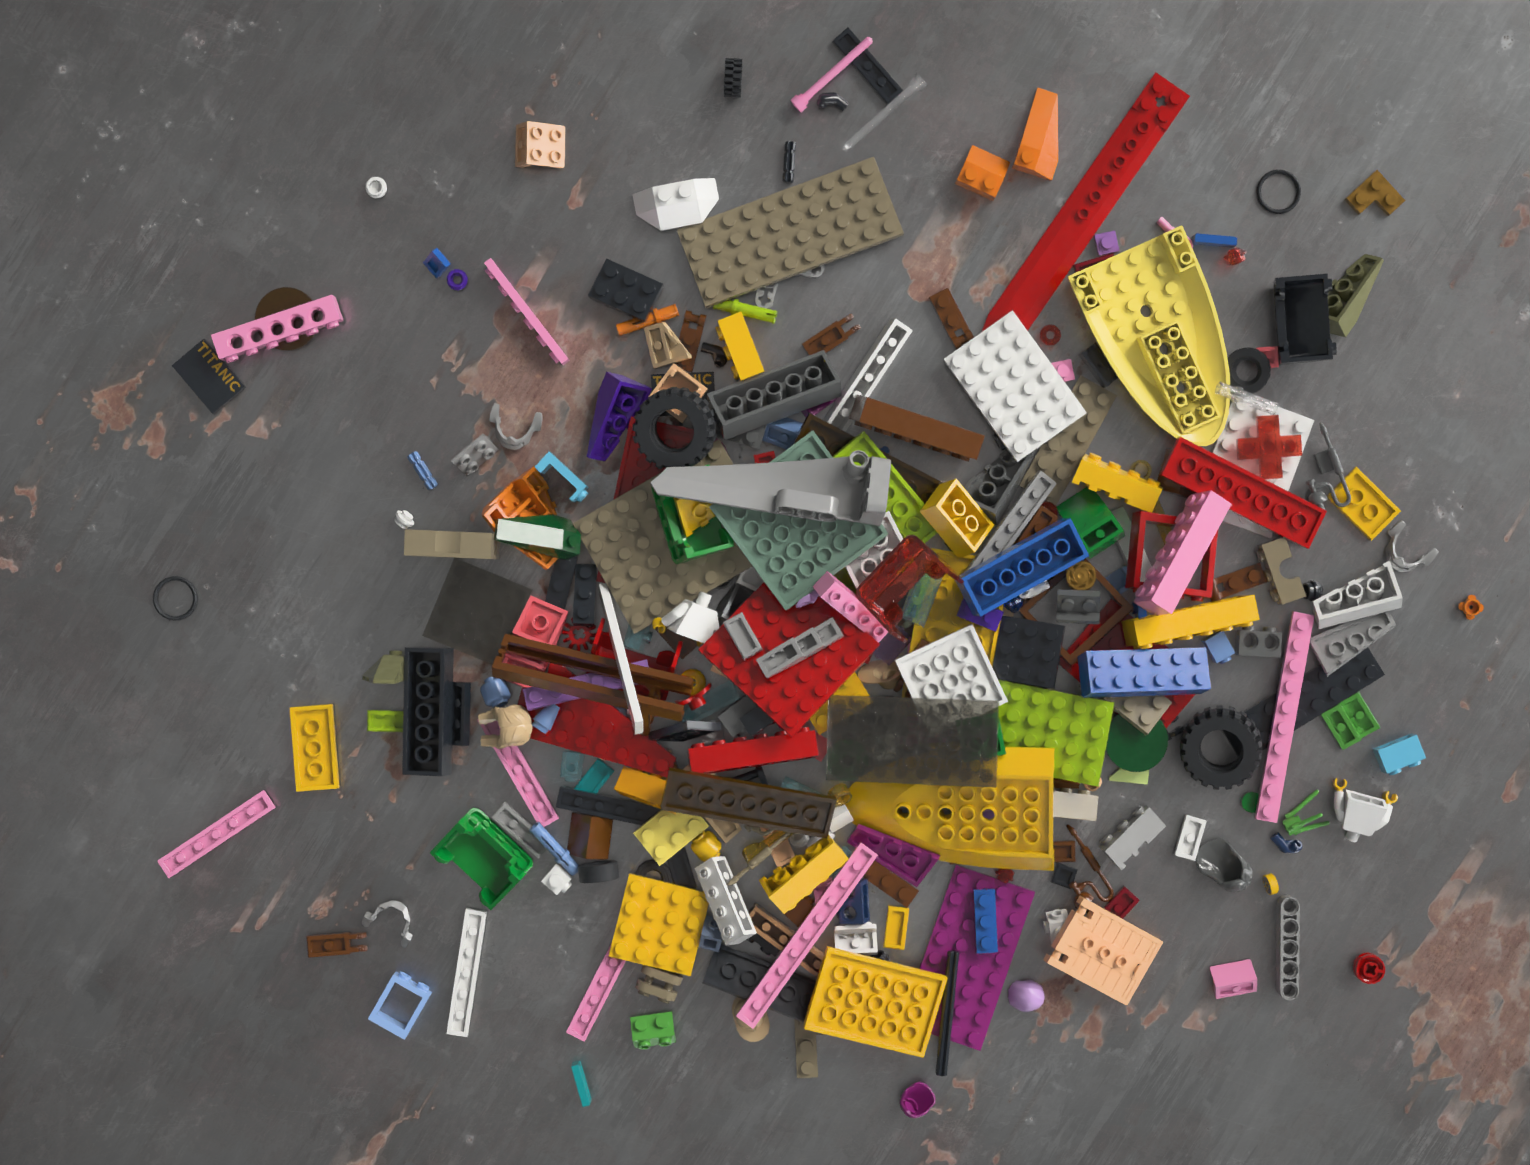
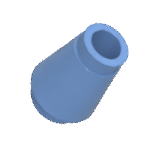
M555 704L544 707L533 718L532 726L546 734L548 730H551L560 707Z

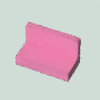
M1250 959L1210 967L1216 999L1257 992V977Z

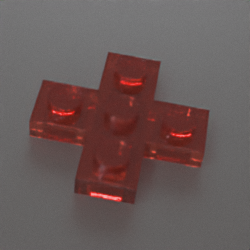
M1279 415L1256 416L1257 437L1236 439L1237 460L1259 459V475L1265 480L1283 478L1281 457L1302 456L1301 435L1280 436Z

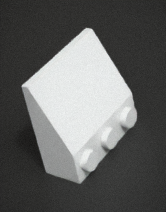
M889 511L885 512L881 523L889 534L845 566L862 600L919 572Z

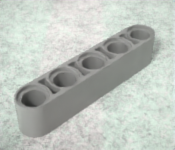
M1285 894L1281 895L1276 902V991L1285 1000L1290 1001L1294 1000L1299 994L1300 905L1295 898ZM1291 900L1292 907L1289 910H1284V903ZM1291 921L1292 928L1289 931H1284V924ZM1291 942V950L1284 952V945ZM1290 963L1292 965L1291 971L1284 973L1283 967ZM1290 984L1292 987L1291 991L1288 994H1284L1283 988Z

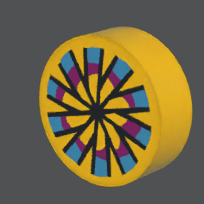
M1272 873L1263 875V884L1268 895L1277 894L1279 886L1276 877Z

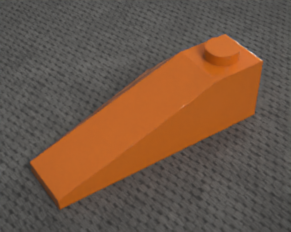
M1037 88L1012 169L1052 181L1058 163V94Z

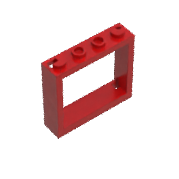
M1144 511L1132 513L1125 588L1133 589V592L1136 593L1137 589L1144 584V582H1140L1146 523L1175 527L1177 516ZM1218 530L1202 558L1200 589L1186 588L1180 599H1184V596L1191 597V601L1203 602L1205 598H1212Z

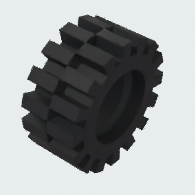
M725 58L724 97L741 98L742 59Z

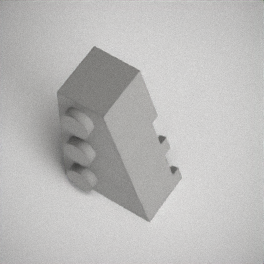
M1147 805L1138 807L1132 813L1133 817L1131 819L1122 821L1116 827L1118 830L1114 834H1108L1101 840L1100 849L1120 870L1126 867L1124 862L1131 856L1136 857L1139 854L1138 850L1146 843L1149 844L1166 827Z

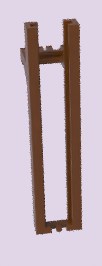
M509 634L504 635L501 649L498 650V656L495 657L491 667L492 677L628 709L624 691L502 662L505 653H510L621 680L615 659ZM628 663L633 683L645 685L649 690L647 697L637 695L643 718V733H640V735H649L650 724L653 723L655 716L682 722L685 713L683 711L684 705L660 700V689L691 696L693 678Z

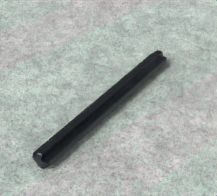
M954 950L947 952L945 975L948 979L943 992L935 1071L937 1076L942 1077L947 1076L959 961V952Z

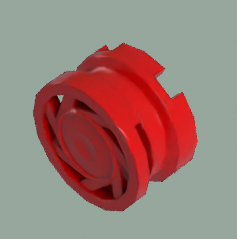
M1369 952L1361 953L1354 959L1352 971L1362 982L1375 984L1384 977L1385 965L1378 956Z

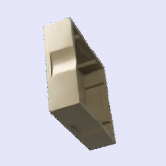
M405 529L404 555L500 560V542L494 540L495 533Z

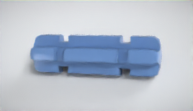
M415 451L409 454L407 458L414 465L413 468L420 479L425 482L426 488L428 490L435 488L438 483L431 477L432 474L424 461L420 460L421 457L418 452Z

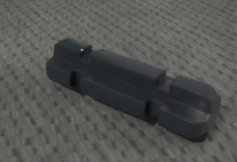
M786 141L783 165L785 173H783L782 181L793 183L796 142Z

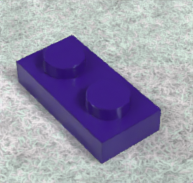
M963 597L956 616L996 632L1004 612L993 609L981 617L973 616Z

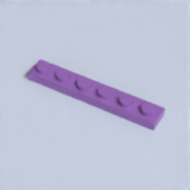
M647 659L632 663L649 667ZM595 673L570 678L616 690L623 688L620 679ZM537 687L523 689L528 711L579 699V697Z

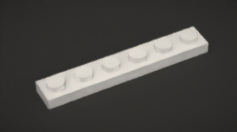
M470 908L465 910L446 1033L449 1035L468 1037L487 911Z

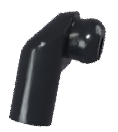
M835 92L822 93L817 100V105L820 108L834 104L841 111H844L849 105L845 99Z
M707 342L702 343L700 352L711 354L714 365L722 368L727 363L723 348Z

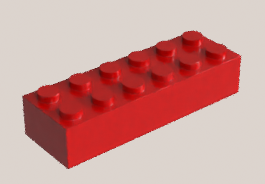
M809 727L801 728L792 738L785 731H778L771 737H768L767 733L755 735L754 739L747 740L745 736L734 738L731 743H726L725 740L713 741L711 746H705L704 743L692 744L691 748L687 750L689 769L692 772L711 774L816 758L819 754L815 730L810 731Z

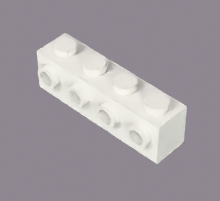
M712 857L697 866L695 871L698 880L701 883L705 898L710 905L714 920L719 927L725 945L740 944L755 935L757 932L737 884L727 885L733 878V874L726 857Z

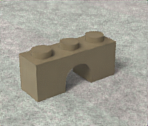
M1279 537L1257 545V557L1260 562H1263L1266 569L1263 572L1267 582H1270L1273 589L1270 590L1273 601H1277L1278 605H1283L1306 597L1299 576L1286 579L1280 574L1279 567L1281 562L1292 557L1286 538Z

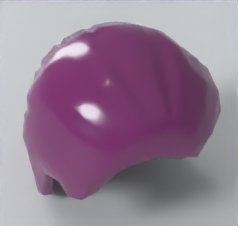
M922 1082L913 1083L902 1092L899 1099L900 1108L910 1118L922 1117L935 1104V1095L927 1084Z

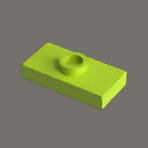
M367 710V731L403 732V711Z

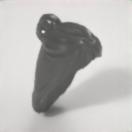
M1219 838L1200 846L1196 856V866L1201 874L1213 879L1229 892H1240L1248 888L1253 879L1252 868L1227 840Z

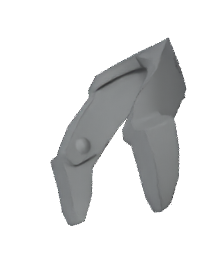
M493 404L489 421L495 423V435L503 447L512 450L520 449L530 442L533 432L541 430L543 415L541 412H536L528 432L522 438L515 439L512 436H504L500 429V405Z
M1402 520L1398 521L1388 532L1391 539L1385 548L1387 562L1390 561L1391 566L1399 572L1412 571L1420 564L1428 566L1439 552L1435 548L1425 556L1421 555L1415 563L1410 564L1405 563L1404 558L1396 555V540L1406 526V523Z
M392 900L380 904L373 913L366 912L361 923L364 927H368L377 918V915L387 908H394L402 912L405 928L401 934V946L404 948L408 946L413 935L408 932L410 917L404 904Z

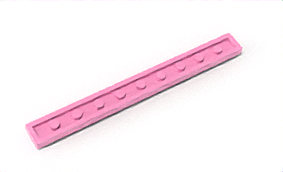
M1294 611L1291 614L1255 812V819L1274 823H1277L1315 615Z
M861 842L858 844L736 1014L737 1018L754 1029L878 854Z

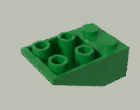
M1088 487L1055 507L1062 518H1071L1089 554V559L1125 537V532L1097 492L1088 489Z

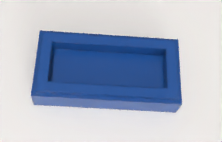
M1196 233L1191 237L1193 245L1233 248L1237 245V238L1233 236Z

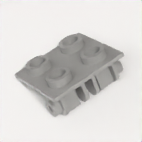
M482 434L455 456L451 462L468 476L476 472L479 466L486 460L491 459L499 449L488 436Z

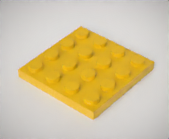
M629 873L609 956L691 976L709 905L704 891Z

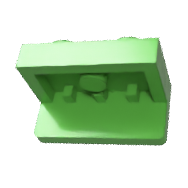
M672 1011L630 1017L632 1041L635 1048L645 1050L655 1045L666 1047L676 1043Z

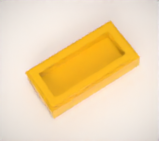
M888 905L883 948L904 950L909 907Z

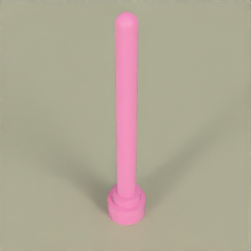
M866 37L804 94L795 95L790 100L795 108L802 113L807 108L808 101L872 44V39Z

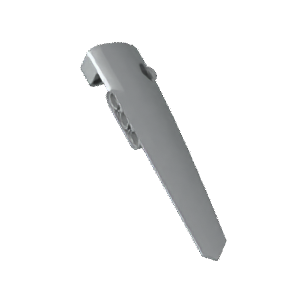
M856 450L848 457L755 464L667 467L650 484L657 495L824 522H833L839 519L880 526L887 507L891 459L868 457L864 451ZM854 462L860 463L861 466L854 464Z

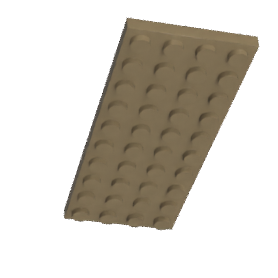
M874 157L709 217L703 223L677 229L706 308L904 235Z

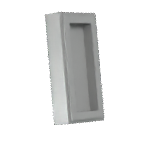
M742 612L723 622L743 660L763 650Z

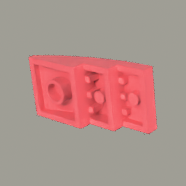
M530 595L512 631L513 636L557 645L569 612ZM505 653L503 663L545 672L549 664L548 662ZM508 681V682H511V683H513V684H515V685H518V686H520V687H522V688H524V689H525V688L532 687V686H528V685H524V684H520V683Z

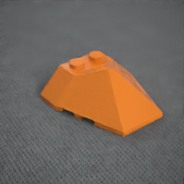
M533 466L505 486L483 508L482 517L495 532L497 519L557 515L555 510L557 506L555 501H551L547 490L549 487L547 482ZM514 546L545 570L558 559Z

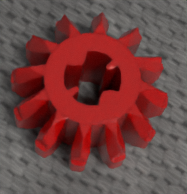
M567 622L564 624L565 627L570 629L569 631H562V634L569 635L568 638L563 639V642L572 641L568 646L569 649H572L577 644L576 650L580 651L582 644L584 649L588 650L589 647L586 642L593 645L594 640L590 639V637H595L596 633H591V630L596 629V625L588 627L572 626ZM582 628L585 631L583 633L585 637L577 639L575 637L577 634H574V632Z

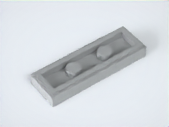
M504 802L491 817L492 820L537 859L547 850L529 831L533 825L508 803Z

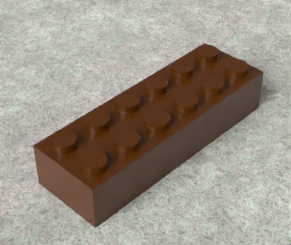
M856 395L849 419L855 420L854 425L869 430L873 426L875 427V432L890 437L894 433L893 438L909 443L913 439L912 444L930 449L932 445L933 451L949 456L952 452V457L969 462L970 458L977 460L985 435L861 395Z

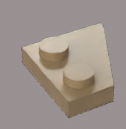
M666 322L644 328L653 369L692 358L691 354Z

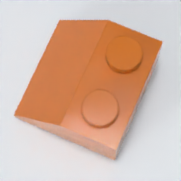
M972 145L955 184L993 201L1004 180L1010 162Z

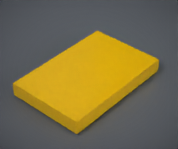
M1354 467L1344 477L1351 494L1349 505L1339 507L1334 503L1330 492L1326 496L1369 541H1372L1401 510L1357 467ZM1340 481L1333 489L1338 501L1344 503L1347 500V496Z

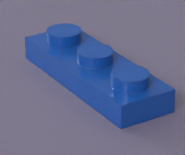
M995 888L973 889L976 953H997Z

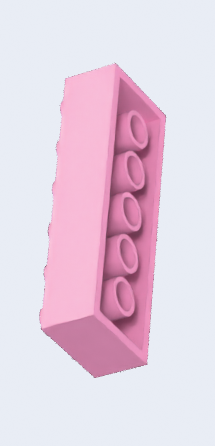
M1212 490L1191 494L1185 502L1186 507L1177 516L1174 529L1166 536V543L1163 549H1160L1156 554V562L1147 571L1144 584L1135 593L1134 603L1152 615L1173 613L1231 506V503Z

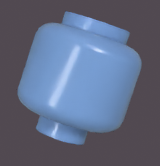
M492 676L485 679V683L480 687L485 704L492 708H500L508 704L511 694L506 681Z

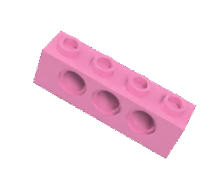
M828 571L814 584L813 588L823 600L864 633H869L878 643L892 629L880 613Z

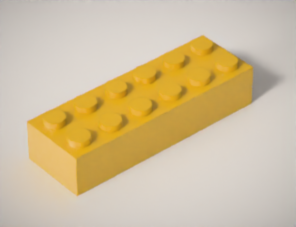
M1240 595L1175 609L1172 614L1147 615L1142 618L1124 620L1121 623L1126 646H1133L1134 649H1146L1153 647L1152 643L1154 645L1173 643L1172 639L1174 641L1192 639L1193 635L1206 636L1213 634V631L1223 632L1233 630V627L1251 626L1253 621L1260 619L1255 595Z

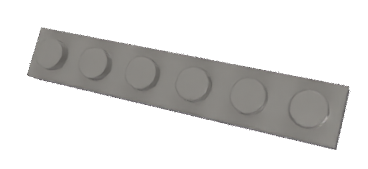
M1041 470L1038 471L964 572L1011 547L1057 483Z

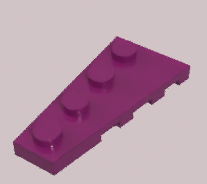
M861 824L856 826L847 839V843L855 848L860 842L878 854L875 861L918 887L940 857L936 853Z

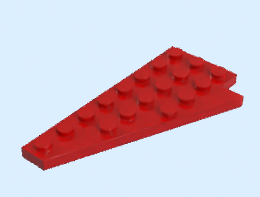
M550 663L547 672L566 678L576 676L565 666ZM522 688L517 705L527 709L523 693L524 688ZM583 698L555 704L560 709L551 730H548L546 734L532 726L530 739L667 777L669 767L674 768L677 759L660 743L649 740V735L635 734L632 721L616 707ZM544 707L528 711L532 723L534 722L533 718Z

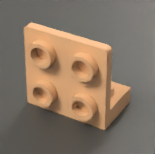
M530 121L516 125L515 167L524 168L536 165L564 168V126Z

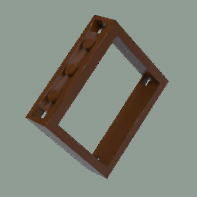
M1086 558L1081 560L1090 563ZM1095 567L1096 580L1122 607L1071 655L1062 647L1060 656L1071 668L1078 662L1077 656L1085 651H1090L1134 608ZM1068 568L1051 577L1052 580L1049 582L1050 588L1031 599L1026 598L1019 605L1021 607L1019 614L1024 619L1037 621L1030 614L1029 610L1066 577Z

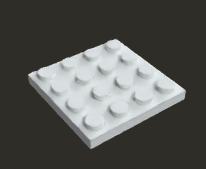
M972 624L894 660L930 738L957 726L956 720L979 716L1008 702Z

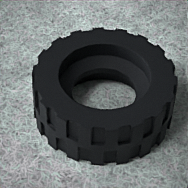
M1250 347L1237 349L1227 358L1230 372V388L1233 391L1241 394H1251L1261 390L1268 383L1271 375L1270 362L1266 355L1258 349ZM1244 360H1250L1257 366V375L1251 381H1243L1237 376V366Z

